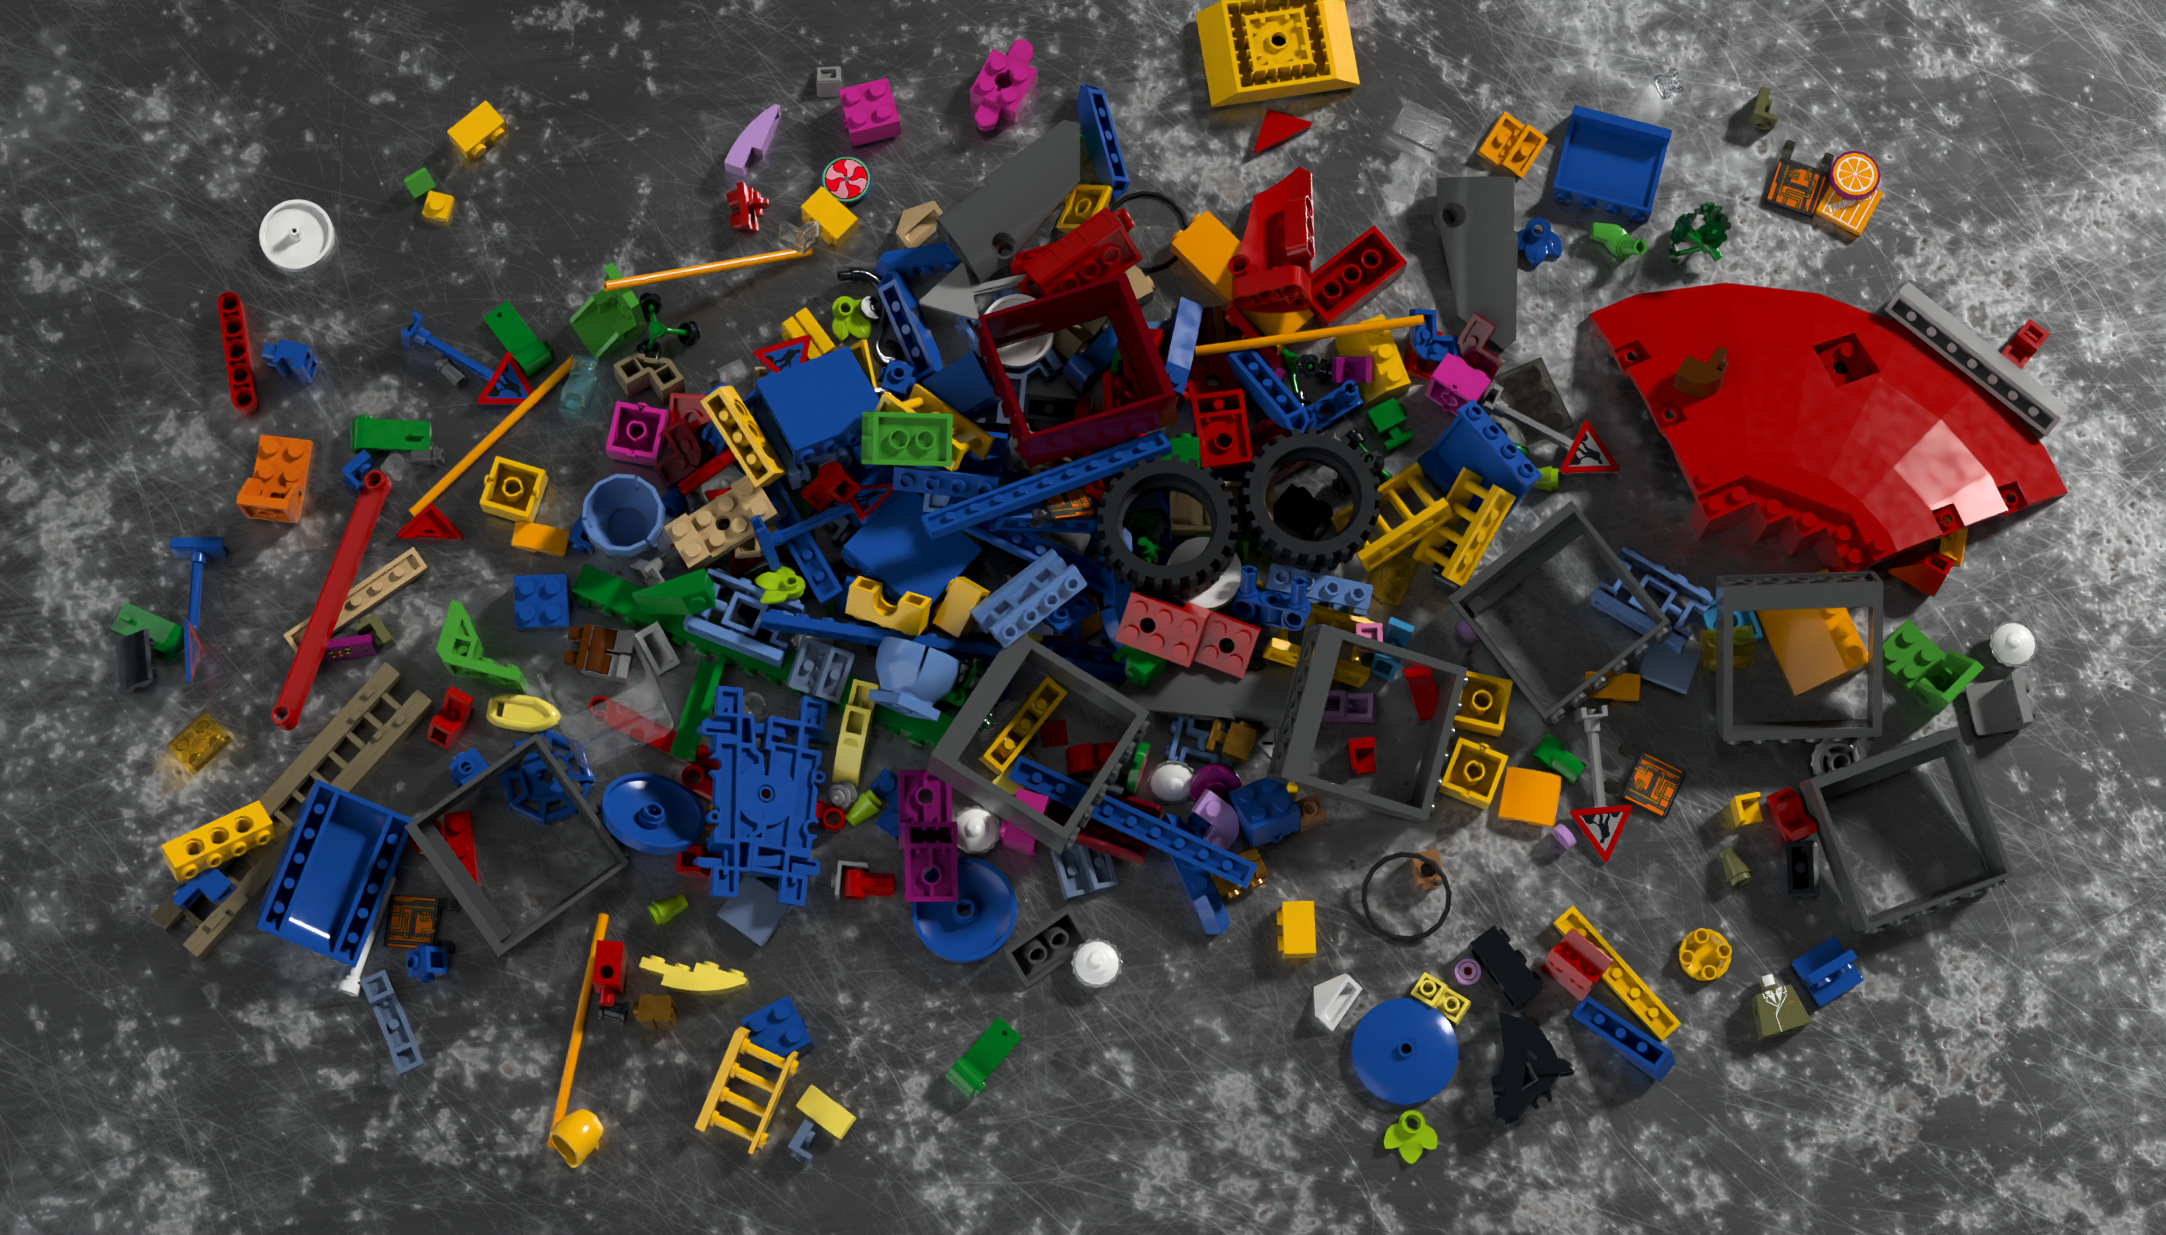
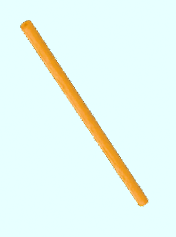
M811 246L609 280L603 282V289L607 292L812 256L813 250Z
M1415 315L1195 346V355L1197 357L1424 325V316Z
M574 352L408 511L415 517L428 504L432 503L583 358L577 352Z
M599 913L550 1132L556 1123L564 1118L593 990L597 940H604L609 915ZM549 1134L547 1147L556 1149Z

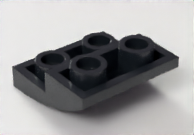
M149 629L130 634L116 644L120 694H131L136 687H147L156 677V665L151 661L154 641L153 638H149Z

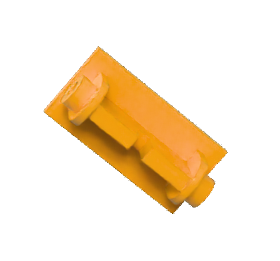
M1944 517V523L1950 524V518ZM1969 527L1941 538L1938 554L1953 561L1952 567L1962 566Z

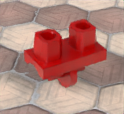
M745 182L736 183L737 189L726 193L729 206L732 208L739 206L740 209L739 213L730 215V225L735 230L747 229L751 233L759 231L757 217H763V210L769 207L768 199L761 198L759 191L754 192L752 187L745 186Z

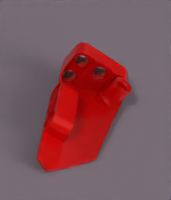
M1298 166L1289 176L1276 185L1254 195L1239 253L1229 260L1227 266L1232 275V304L1236 308L1273 314L1298 312L1312 307L1311 260L1315 258L1312 173Z

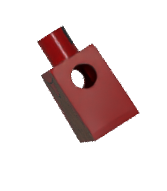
M597 940L593 986L595 992L599 993L597 1004L600 1006L612 1007L615 995L623 994L628 961L624 942Z

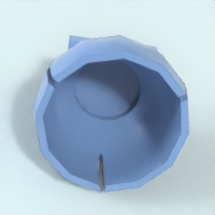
M614 474L597 482L585 497L581 522L590 542L604 551L607 558H632L646 551L658 549L657 540L663 532L665 506L657 489L638 476L637 478L636 475Z
M884 637L878 648L875 664L881 687L879 690L871 689L867 699L907 717L938 721L941 711L934 709L933 705L951 693L959 678L961 663L952 656L929 647L927 655L924 657L925 645L896 637Z

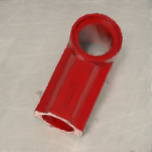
M697 765L685 767L681 774L684 786L691 792H695L712 802L713 778ZM698 773L701 775L700 781L697 784H689L687 778L690 774Z
M860 869L843 871V898L860 900L865 899L866 896L894 897L895 873H867V871Z

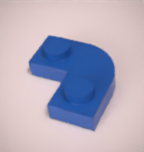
M1416 308L1409 310V316H1424V325L1410 327L1411 344L1419 357L1429 362L1441 363L1447 353L1458 356V337L1437 335L1436 310Z
M884 767L869 787L877 796L889 804L876 821L875 826L897 841L898 776Z

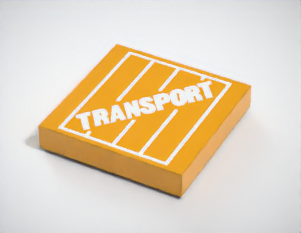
M1830 184L1815 214L1860 237L1883 192L1876 189L1872 195L1864 200H1846L1837 195Z

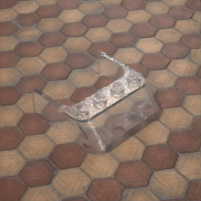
M634 632L629 633V636L645 669L644 681L639 686L571 716L562 714L557 707L543 674L537 675L572 754L579 766L584 769L600 766L666 736L673 729V718Z

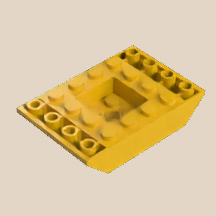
M1220 0L1195 14L1212 108L1360 86L1344 0ZM1276 36H1281L1285 39L1286 43L1282 46H1276L1272 43V39Z

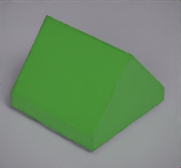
M426 167L404 178L405 186L414 199L436 186Z

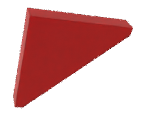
M1267 109L1253 154L1258 155L1259 152L1273 145L1276 146L1306 129L1309 130L1312 122Z
M432 503L428 504L396 533L399 539L462 540L464 538L463 534Z

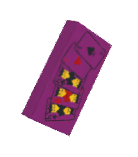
M371 634L330 639L323 655L324 662L376 656V646Z

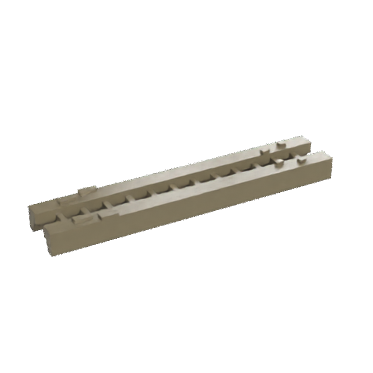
M387 662L376 671L258 799L270 819L275 816L289 829L276 843L272 839L267 843L271 849L259 862H256L246 852L240 856L253 867L240 882L225 870L236 857L228 859L215 867L237 889L219 907L203 893L202 895L216 906V909L204 922L189 910L192 905L185 911L180 909L171 900L175 896L174 892L151 915L166 931H169L185 915V919L196 930L182 945L202 962L265 894L293 826V822L279 810L292 796L299 803H303L305 797L298 792L299 788L311 777L315 781L318 779L356 795L434 710L435 705L418 689L403 705L388 694L402 676ZM380 701L395 713L385 725L370 713ZM362 720L376 731L372 736L373 738L367 744L352 732ZM344 740L359 751L350 763L334 751ZM326 759L341 771L331 783L317 771ZM185 879L180 885L187 884L190 879Z

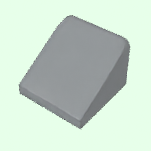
M841 66L816 68L818 97H839L838 89H842Z

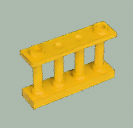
M918 383L914 384L908 400L903 402L890 393L882 394L875 412L953 414L952 466H944L951 472L958 469L966 452L970 451L983 461L986 460L995 440L992 435Z
M1417 462L1405 467L1399 474L1378 487V493H1382V501L1379 507L1390 501L1405 522L1395 529H1391L1379 514L1375 525L1383 536L1373 543L1366 541L1362 550L1356 553L1367 573L1454 517L1445 498L1434 501L1420 481L1425 478ZM1409 488L1414 490L1426 506V509L1417 515H1412L1398 496ZM1353 503L1346 508L1338 510L1335 515L1330 517L1337 533H1340L1349 522Z
M1465 467L1462 468L1445 498L1454 517L1425 535L1412 555L1413 558L1431 568L1435 562L1444 566L1445 568L1441 575L1460 586H1463L1469 580L1516 499L1514 495L1494 484L1490 490L1480 486L1483 478ZM1474 494L1484 499L1477 513L1467 508ZM1461 517L1471 522L1464 535L1454 531ZM1448 539L1458 545L1451 558L1441 553Z
M1309 602L1312 610L1305 623L1304 632L1306 626L1319 623L1356 634V624L1375 622L1369 621L1365 617H1356ZM1279 628L1277 638L1273 637L1264 648L1263 658L1295 667L1301 646L1290 643L1287 640L1289 630ZM1352 646L1350 661L1338 658L1332 679L1360 688L1369 678L1370 668L1360 663L1362 651L1357 652V647Z
M739 1027L733 1034L694 1128L705 1132L710 1126H719L751 1141L748 1153L754 1154L759 1148L763 1149L767 1142L769 1134L765 1132L789 1076L793 1077L797 1071L799 1062L796 1059L799 1053L793 1051L788 1055L787 1059L750 1043L751 1040L747 1039L750 1030ZM748 1053L783 1069L777 1084L741 1068V1064L737 1063L740 1055ZM737 1077L772 1093L767 1108L731 1092V1088L727 1087L730 1078L734 1079ZM727 1101L762 1117L757 1131L721 1116L720 1112L717 1111L720 1102L724 1103Z

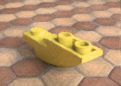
M857 679L853 680L837 745L832 776L833 782L847 781L854 787H858L876 706L875 702L867 698L871 689H880L878 684Z
M650 955V958L642 957L639 965L641 971L662 977L661 986L663 989L691 995L724 994L747 988L749 983L747 978L744 977L743 972L735 969H729L728 972L718 969L719 965L709 961H704L703 964L696 962L693 972H690V967L680 963H675V966L664 964L665 959Z

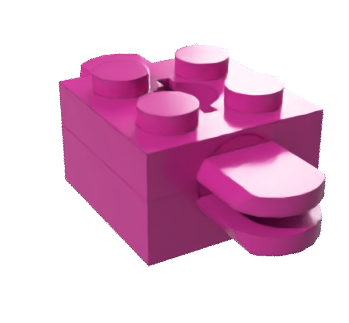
M1015 40L1006 55L992 49L970 90V101L978 106L974 115L975 124L979 129L992 131L1001 117L1016 123L1038 82V70L1028 66L1033 58V47L1027 40Z

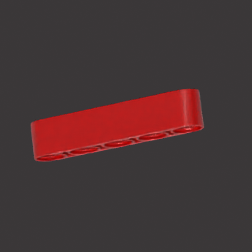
M225 292L219 296L217 306L231 400L241 415L250 417L259 409V398L244 304L236 293ZM237 303L234 309L226 310L228 304ZM233 327H240V330L237 333H229ZM236 351H244L241 357L233 358V354ZM247 374V378L244 381H236L239 375ZM244 398H251L248 405L240 406V402Z

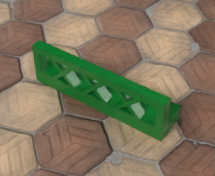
M718 657L716 664L700 660L670 756L696 762L704 738L703 735L696 734V728L701 726L702 720L710 719L715 702V687L721 686L726 668V658Z

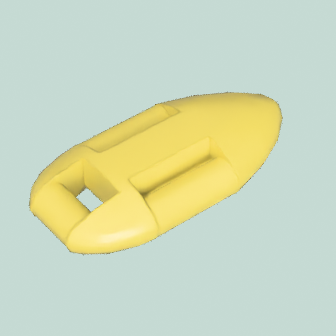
M513 693L493 695L489 699L486 712L487 720L497 727L529 733L551 729L562 720L560 713L548 702L537 697ZM499 703L504 704L502 717L497 716Z

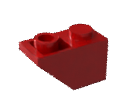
M1933 550L1897 555L1888 573L1916 587L1921 592L1935 597L1954 562Z

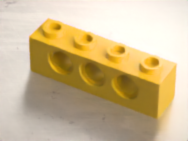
M733 386L718 387L700 401L755 488L769 486L787 473V470Z
M1049 676L1043 678L980 755L978 760L997 776L1002 774L1068 692Z
M258 800L162 844L163 858L179 883L185 879H191L209 868H215L228 859L241 856L256 846L267 844L271 839L275 838L274 826Z

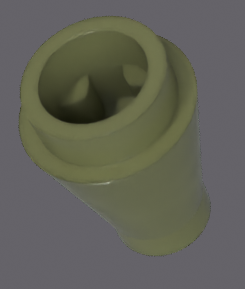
M1733 847L1724 849L1719 853L1728 884H1731L1733 888H1738L1752 880L1751 870L1738 856Z

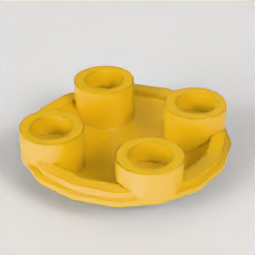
M1699 928L1689 933L1683 939L1679 948V961L1683 970L1690 977L1699 981H1711L1721 977L1727 971L1731 962L1732 949L1720 933L1711 929Z

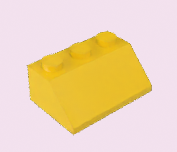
M1384 314L1361 321L1359 323L1380 321L1386 319ZM1390 330L1334 338L1340 357H1372V383H1356L1355 385L1358 386L1360 398L1364 403L1362 408L1409 391L1411 382Z

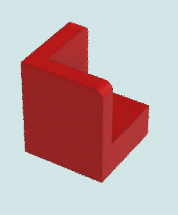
M1374 736L1349 739L1346 747L1351 776L1375 773L1377 768L1374 755Z

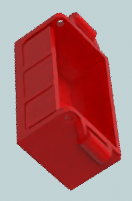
M1104 207L1024 265L1023 268L1027 274L1018 283V288L1022 294L1036 299L1123 274L1142 260L1143 257L1128 235V232L1135 224L1126 209L1122 208L1111 213ZM1029 280H1032L1038 289V292L1035 294L1027 283Z

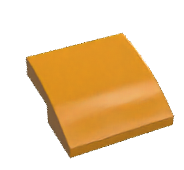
M1504 111L1495 122L1476 154L1506 173L1523 179L1548 138L1531 125L1527 124L1524 126Z
M1507 766L1498 817L1503 820L1526 822L1528 825L1554 828L1563 777L1536 770Z

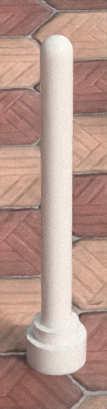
M392 875L356 968L352 967L350 974L346 975L345 979H342L338 990L355 997H358L362 986L360 985L359 978L395 884L396 878L394 875Z

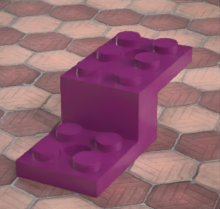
M898 770V849H903L904 902L958 901L957 822H952V786L927 770ZM922 789H928L931 792L932 798L927 804L921 803L918 799V793ZM929 867L934 868L938 873V877L933 883L927 882L924 878V872Z

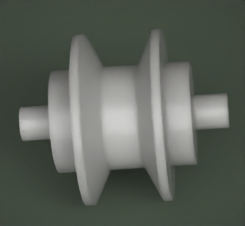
M842 781L831 786L828 798L832 806L843 810L854 805L857 800V791L850 782Z

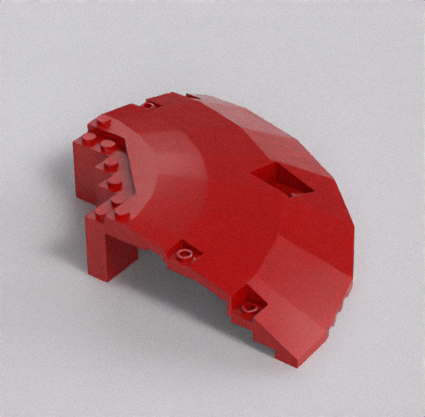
M1720 283L1636 294L1589 314V319L1599 339H1603L1611 358H1615L1623 376L1626 379L1631 378L1646 403L1660 434L1667 439L1674 452V457L1696 500L1687 520L1698 541L1745 522L1755 544L1779 534L1789 557L1813 547L1823 569L1828 568L1829 572L1868 571L1871 566L1914 549L1918 545L1934 539L1939 540L1994 517L2002 519L2020 510L2025 511L2041 503L2042 505L2068 493L2046 448L2007 405L1906 326L1819 293ZM1718 346L1728 350L1726 361L1729 364L1724 374L1722 388L1716 394L1698 398L1673 388L1675 373L1688 355L1707 364ZM1627 355H1634L1636 357V360H1628ZM1843 363L1847 367V373H1836L1834 364ZM1667 412L1671 413L1673 419L1665 418L1664 414ZM2011 496L2014 502H2007L2005 497ZM1943 517H1949L1951 523H1944Z

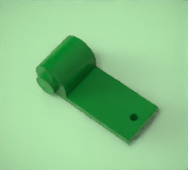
M508 300L483 317V320L506 350L512 354L526 376L529 377L553 359L551 354L554 350L546 340L541 342L535 337Z
M357 415L356 419L350 421V451L353 454L358 455L363 450L370 455L376 453L377 450L412 451L430 449L429 421L373 419L369 415Z
M127 602L124 603L110 628L112 631L123 636L149 629V638H153L154 650L158 652L156 657L169 664L172 660L177 662L185 648L183 627Z
M997 1017L966 1055L961 1057L950 1068L945 1077L968 1098L972 1095L978 1097L987 1087L984 1082L1023 1037L1000 1017Z

